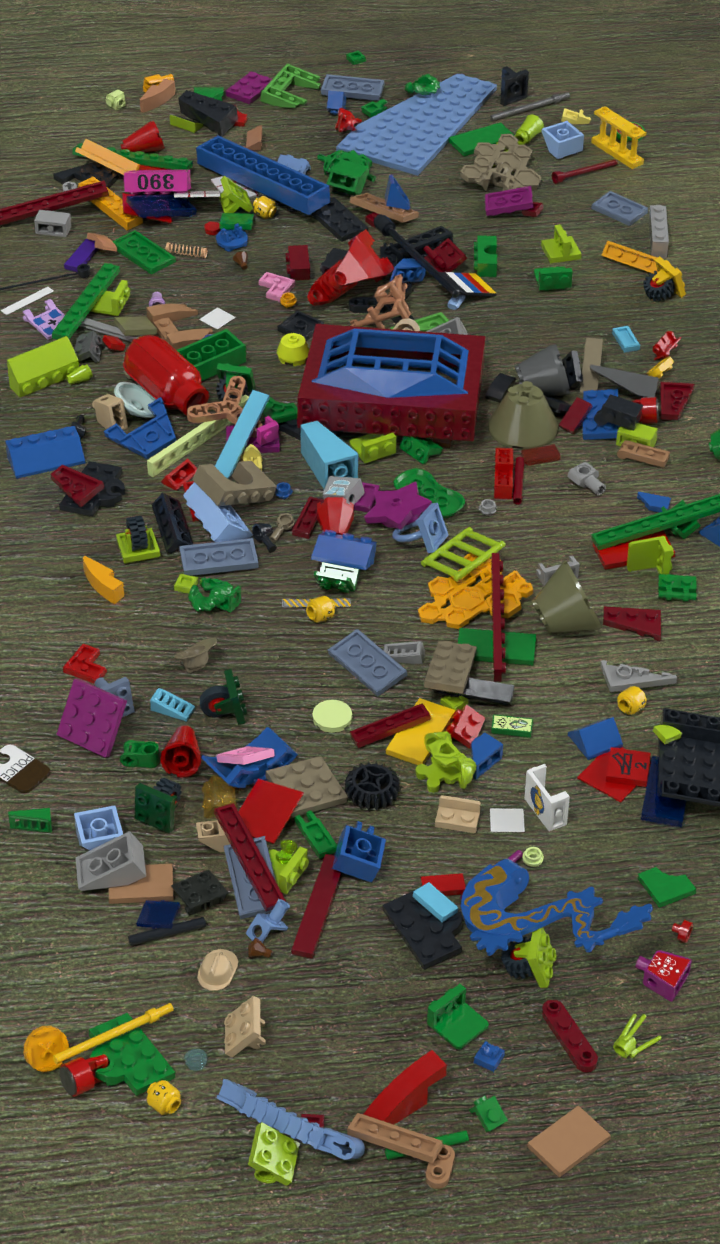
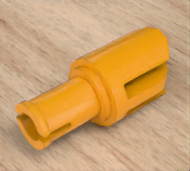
M156 74L144 77L143 91L147 92L152 85L158 86L163 79L174 81V77L172 74L165 76Z

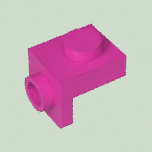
M269 416L265 417V425L257 428V443L260 446L278 438L279 425Z

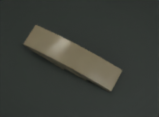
M586 338L580 395H583V391L598 390L599 375L590 370V364L600 366L603 339Z

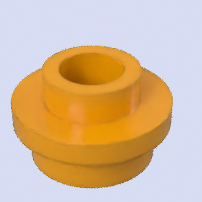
M289 292L284 293L280 298L281 305L285 307H292L297 302L295 295Z

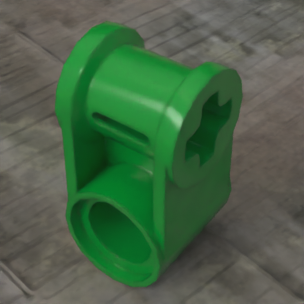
M128 740L124 743V753L120 756V762L124 766L155 768L160 764L159 746L156 742Z

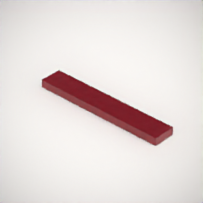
M231 803L215 808L214 814L265 911L273 910L278 899L286 902L235 804Z
M325 854L291 949L292 955L313 959L342 872L332 869L335 858L333 855Z

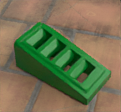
M50 808L8 811L11 829L44 833L52 832Z

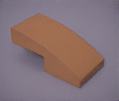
M88 232L87 239L95 241V248L117 252V247L108 237Z

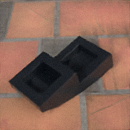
M503 373L498 374L485 394L486 399L500 403L508 389L513 387L516 378Z

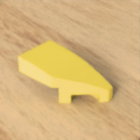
M564 108L561 121H568L571 124H589L591 118L585 117L582 109L577 113Z

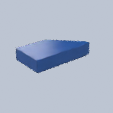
M639 491L637 494V498L645 503V507L649 511L663 512L661 510L663 506L667 510L669 509L671 502L669 497Z

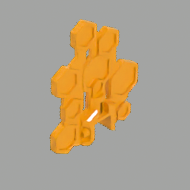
M469 553L464 558L474 561L478 556ZM491 559L486 560L457 582L452 576L449 578L438 576L430 581L428 589L435 602L426 603L418 609L420 621L429 624L445 621L447 627L459 629L468 624L469 620L481 612L486 613L489 611L492 616ZM514 570L505 576L503 586H500V589H504V600H500L501 603H504V615H501V617L510 618L520 611V600L522 597L528 598L533 594L532 584L526 582L518 571ZM478 576L481 577L480 582H478L473 587H469L470 585L476 582V578ZM449 600L450 605L446 608H442L445 605H447L446 601Z

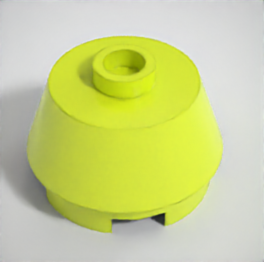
M290 333L281 338L276 353L282 364L287 362L293 363V366H299L306 362L310 348L302 335Z

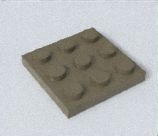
M321 756L266 771L265 777L268 782L304 792V795L290 816L291 818L297 815H304L310 810L315 812L347 803L348 796Z

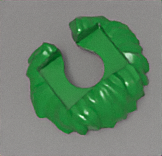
M426 74L419 77L413 83H406L404 90L407 93L415 91L420 95H429L430 93H436L437 89H440V82L437 78Z
M204 577L201 578L199 584L204 591L211 590L209 597L203 596L199 592L198 586L193 585L188 599L196 611L199 612L204 609L211 611L216 606H220L221 603L227 602L228 595L234 588L227 581Z

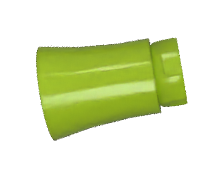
M528 115L514 135L518 139V144L525 145L542 132L544 128L543 121L536 115Z

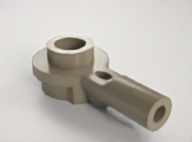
M288 513L279 515L276 521L278 527L270 536V540L273 543L277 541L284 530L294 527L295 521L292 515Z

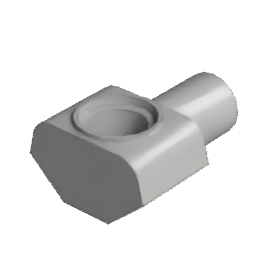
M587 462L577 465L568 472L567 477L580 487H588L597 495L603 494L606 486L597 479L599 472Z

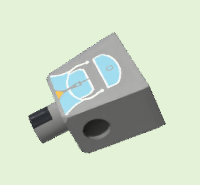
M330 476L323 492V498L343 497L347 499L346 502L348 504L352 502L355 505L365 493L361 478Z

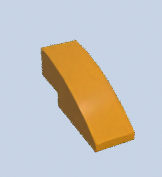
M84 556V573L89 583L101 596L115 605L124 597L123 582L114 578V571Z

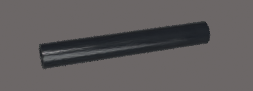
M200 917L129 935V944L134 946L205 928V918Z

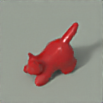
M339 108L335 129L338 132L346 130L355 131L354 124H359L362 120L355 118L351 111Z

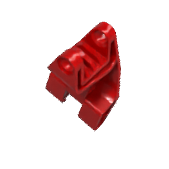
M367 229L348 242L350 247L344 258L334 264L313 283L307 294V299L312 305L318 306L331 303L355 287L359 281L374 279L377 283L394 270V266L387 257L380 259L371 247L375 240Z

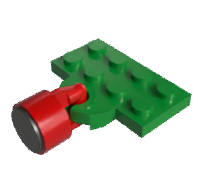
M127 1012L89 1029V1037L93 1038L133 1019ZM140 1027L98 1045L92 1051L89 1059L85 1060L82 1057H78L62 1064L59 1070L64 1089L73 1097L93 1089L95 1084L100 1081L106 1082V1086L116 1085L125 1081L132 1092L138 1096L146 1092L152 1083H157L161 1080H173L176 1074Z

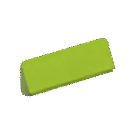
M178 115L169 116L170 125L193 133L203 127V124Z

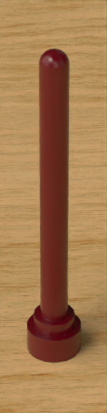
M611 160L564 173L562 171H555L551 175L554 184H559L566 178L616 166L618 161Z

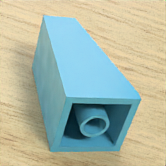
M318 421L301 425V454L323 489H325L330 476L358 478V453Z

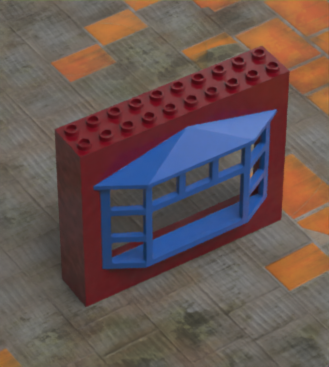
M316 324L297 398V428H301L302 424L318 421L331 431L383 435L394 433L396 436L474 441L484 368L486 336ZM330 358H339L332 362H329ZM352 363L375 364L374 368L352 366ZM346 364V366L341 367V368H339V369H337V370H334V371H332V372L326 374V372H327L328 370H331V369H334V368H336V367H339V366H342V365ZM380 365L403 366V369H382ZM449 367H459L458 373ZM408 368H429L431 372L408 371ZM436 370L457 380L456 384L437 374Z

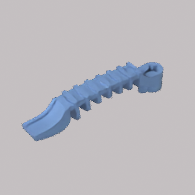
M223 1079V1085L216 1098L233 1106L240 1113L247 1114V1117L257 1119V1122L265 1123L279 1130L282 1134H288L293 1139H299L304 1144H310L315 1149L331 1153L344 1160L358 1159L364 1154L365 1146L361 1139L330 1128H321L318 1123H310L305 1117H297V1114L294 1112H286V1108L276 1107V1103L268 1102L267 1098L256 1097V1092L228 1079Z

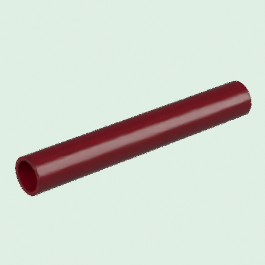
M517 457L515 460L513 503L516 505L522 503L523 457Z

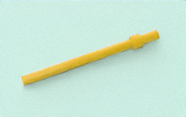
M168 1003L160 1008L147 1010L140 1017L53 1055V1060L58 1064L146 1023L152 1024L158 1021L160 1017L173 1012V1006L171 1003Z

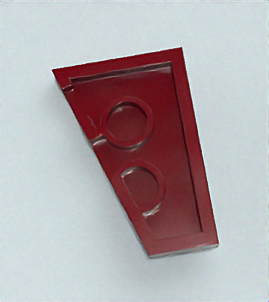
M604 606L603 625L622 631L629 629L636 631L637 635L644 637L646 634L653 636L654 640L661 641V610Z

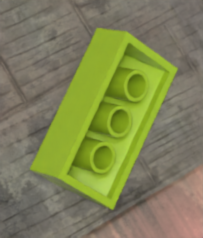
M65 336L8 359L7 367L10 388L21 398L67 379L66 376L79 367L78 358L69 338Z

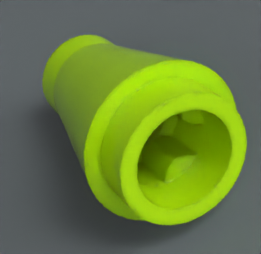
M82 364L67 375L66 378L68 383L72 385L90 380L93 374L87 364Z

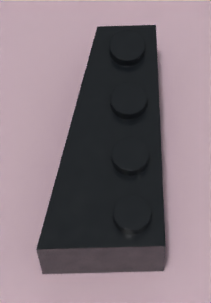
M188 90L178 98L180 112L192 120L199 121L203 126L206 125L210 131L218 132V135L221 137L238 120L236 105Z

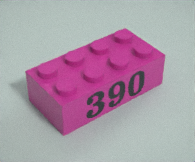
M190 170L124 172L125 192H129L132 195H137L140 192L154 194L156 191H160V194H170L172 191L185 193L191 189Z

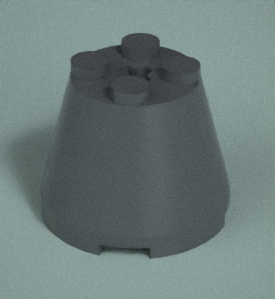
M556 344L547 346L515 366L520 380L519 384L525 381L532 382L545 396H564L570 394L567 375L562 360L559 358L560 353Z

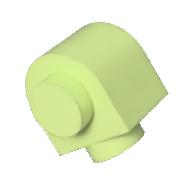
M115 90L107 94V105L115 110L126 106L124 92Z

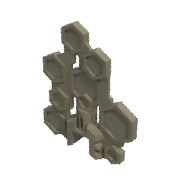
M501 134L498 144L478 143L474 150V154L477 155L474 164L464 165L459 175L466 182H476L482 185L484 190H487L491 183L503 187L502 191L531 186L532 190H537L542 178L533 169H527L526 167L533 150L526 145H519L518 139L512 134Z

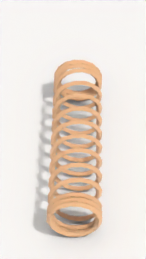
M167 242L165 250L174 254L176 253L177 244H175V251L172 252L173 243ZM179 244V247H178V253H179V254H180V247H181L180 244ZM187 245V246H186V253H185V254L183 253V255H187V256L190 255V256L192 257V256H193V255H191L192 246H190V253H189V255H188V254H187L188 245ZM194 246V249H193V255H194V257H197V256H198L199 258H200V257H202V258H206V257H207V252H208V250H207V248H203V247L201 248V255H200V256L198 255V253H199V247H198V248H197V255L195 256V249H196V247Z

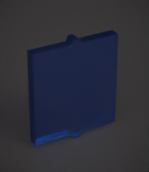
M146 900L137 920V927L171 929L180 908V902Z

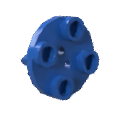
M238 223L235 224L234 230L223 228L216 235L217 244L228 252L236 248L245 247L248 244V236L246 232L242 231V227H239Z

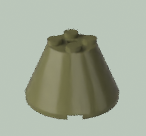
M525 381L508 389V392L489 418L488 430L494 440L506 447L513 448V446L523 447V450H532L546 446L555 439L558 431V422L543 392L534 386L532 382Z
M565 560L535 599L532 600L537 613L549 634L552 632L601 629L602 625L588 602L571 567Z

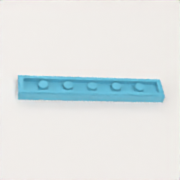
M252 390L215 465L226 478L230 479L269 400V395Z

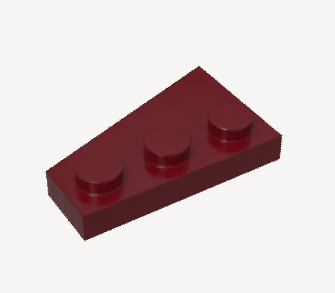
M660 382L661 419H679L694 390L695 384Z
M61 465L51 473V480L80 507L104 488L103 481L65 465Z

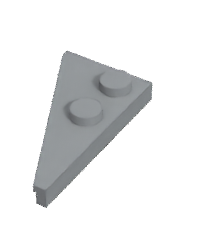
M602 660L600 663L610 692L623 691L630 686L645 688L675 684L677 682L676 675L666 672L658 675L649 673L650 669L630 667L625 664H620L617 667L607 665L605 660Z

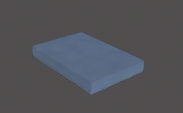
M609 191L595 201L591 209L628 226H631L648 213L647 207L612 191Z

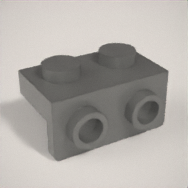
M94 330L87 334H81L76 340L74 351L79 362L89 357L95 363H98L100 360L103 340Z

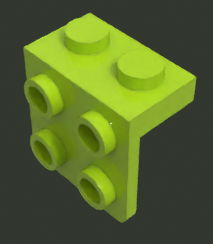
M121 280L115 292L105 291L90 312L119 316L130 296L128 281Z
M394 433L387 435L367 434L350 440V446L358 453V456L364 463H368L395 454L396 436Z
M665 536L630 542L628 546L627 570L631 572L656 567L659 574H670V570H672L671 556L674 555L673 547L668 544Z
M301 846L292 857L274 849L268 851L275 881L280 891L284 894H288L308 867L307 849Z

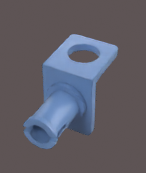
M278 899L270 914L258 913L246 931L247 936L252 941L256 937L254 929L257 925H260L262 928V934L258 937L262 943L271 929L286 931L288 927L281 919L290 908V905L284 900Z

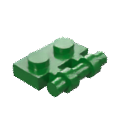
M659 574L658 598H665L667 601L672 599H680L683 602H688L689 600L696 601V576Z

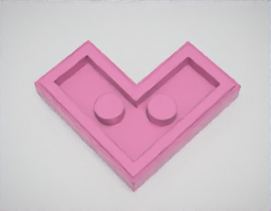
M266 272L260 278L259 285L270 288L266 293V298L280 302L282 295L290 292L295 286V280Z

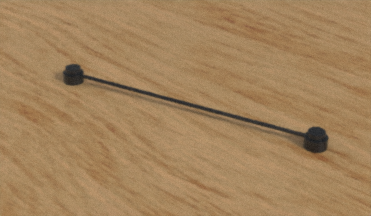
M80 264L77 266L76 273L2 287L0 290L73 275H79L83 279L88 278L91 273L90 266L88 264Z

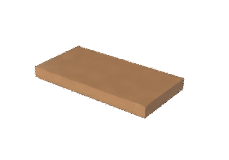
M369 193L350 197L349 203L378 214L386 215L402 223L416 219L419 216V212L412 209L405 210L386 206L385 199Z

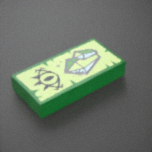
M493 714L491 733L531 738L533 719Z

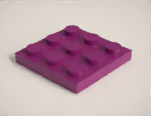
M78 678L74 679L56 735L105 758L110 757L127 700Z

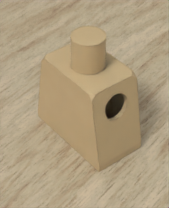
M106 394L93 401L92 407L95 409L97 421L105 429L116 423L122 430L128 428L123 399Z

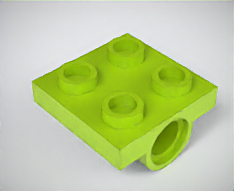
M262 1122L258 1124L248 1166L255 1169V1178L262 1183L268 1184L278 1181L287 1186L292 1183L300 1143Z

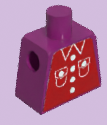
M658 950L651 960L639 956L635 968L644 971V986L673 1002L690 974L692 959Z

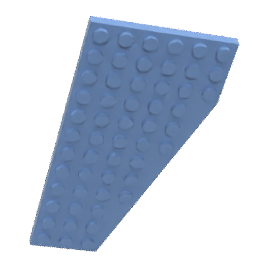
M456 74L440 82V89H437L436 93H430L429 95L417 94L358 124L355 127L356 130L351 131L336 146V151L343 150L349 152L354 150L358 155L364 154L373 163L418 176L448 144L449 137L455 136L497 90V84L468 77L464 74Z

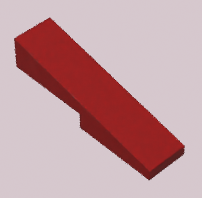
M496 448L494 499H512L513 448Z

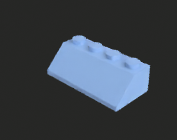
M195 482L184 493L183 496L187 500L186 504L195 511L194 515L203 522L202 526L210 532L211 539L214 542L247 539L253 535L231 505L217 506Z

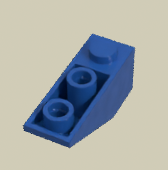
M414 258L402 259L394 267L390 281L401 274L403 277L402 282L423 281L426 270Z

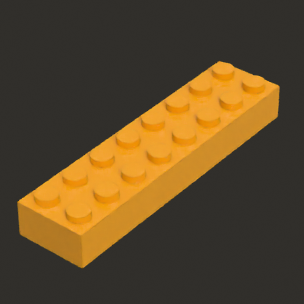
M91 177L78 183V187L100 181L95 177ZM107 188L109 196L90 201L127 231L143 223V217L123 213L122 199L109 188Z

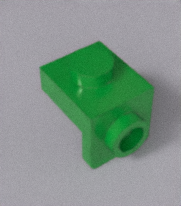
M484 1095L473 1102L475 1106L469 1109L470 1113H476L486 1133L508 1121L495 1096L487 1099Z

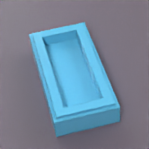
M629 326L612 329V334L624 353L640 350V344Z
M429 882L413 891V898L441 922L458 913V907Z

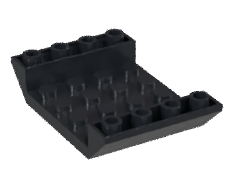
M663 708L660 725L672 726L678 729L682 735L681 738L664 744L658 738L657 796L720 807V718Z

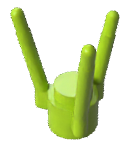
M633 1014L621 1035L615 1041L613 1048L620 1057L627 1058L630 1056L634 1058L639 1052L662 1039L661 1036H657L636 1048L637 1042L633 1034L645 1020V1014L640 1017L629 1031L637 1017L636 1014Z

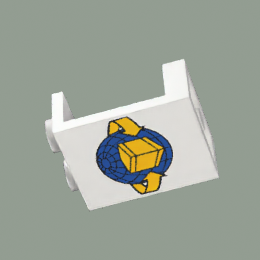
M543 764L527 770L524 799L547 830L552 831L567 825L570 796L566 791L554 796L549 795L545 789L547 766Z

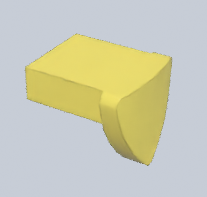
M250 444L244 450L241 462L252 461L262 471V455L254 445Z

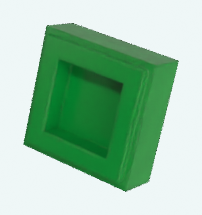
M359 50L346 54V59L353 65L366 62V57Z

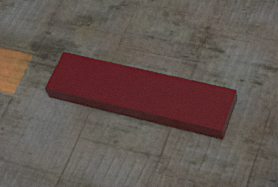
M423 703L352 730L350 731V736L357 748L429 721L431 716Z

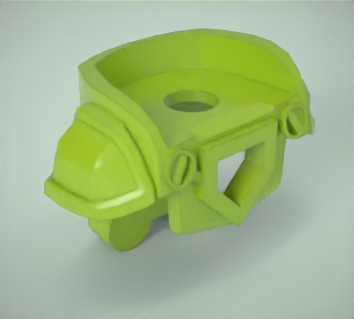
M449 732L426 734L424 743L426 749L432 754V764L429 766L425 764L416 766V777L420 780L428 779L427 790L431 793L439 791L440 782L443 780L447 784H454L458 781L460 788L465 789L467 784L472 781L477 767L476 763L471 758H467L463 753H460L452 744Z

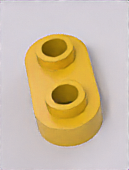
M671 356L663 359L646 374L660 378L663 376V371L666 372L673 368V359Z

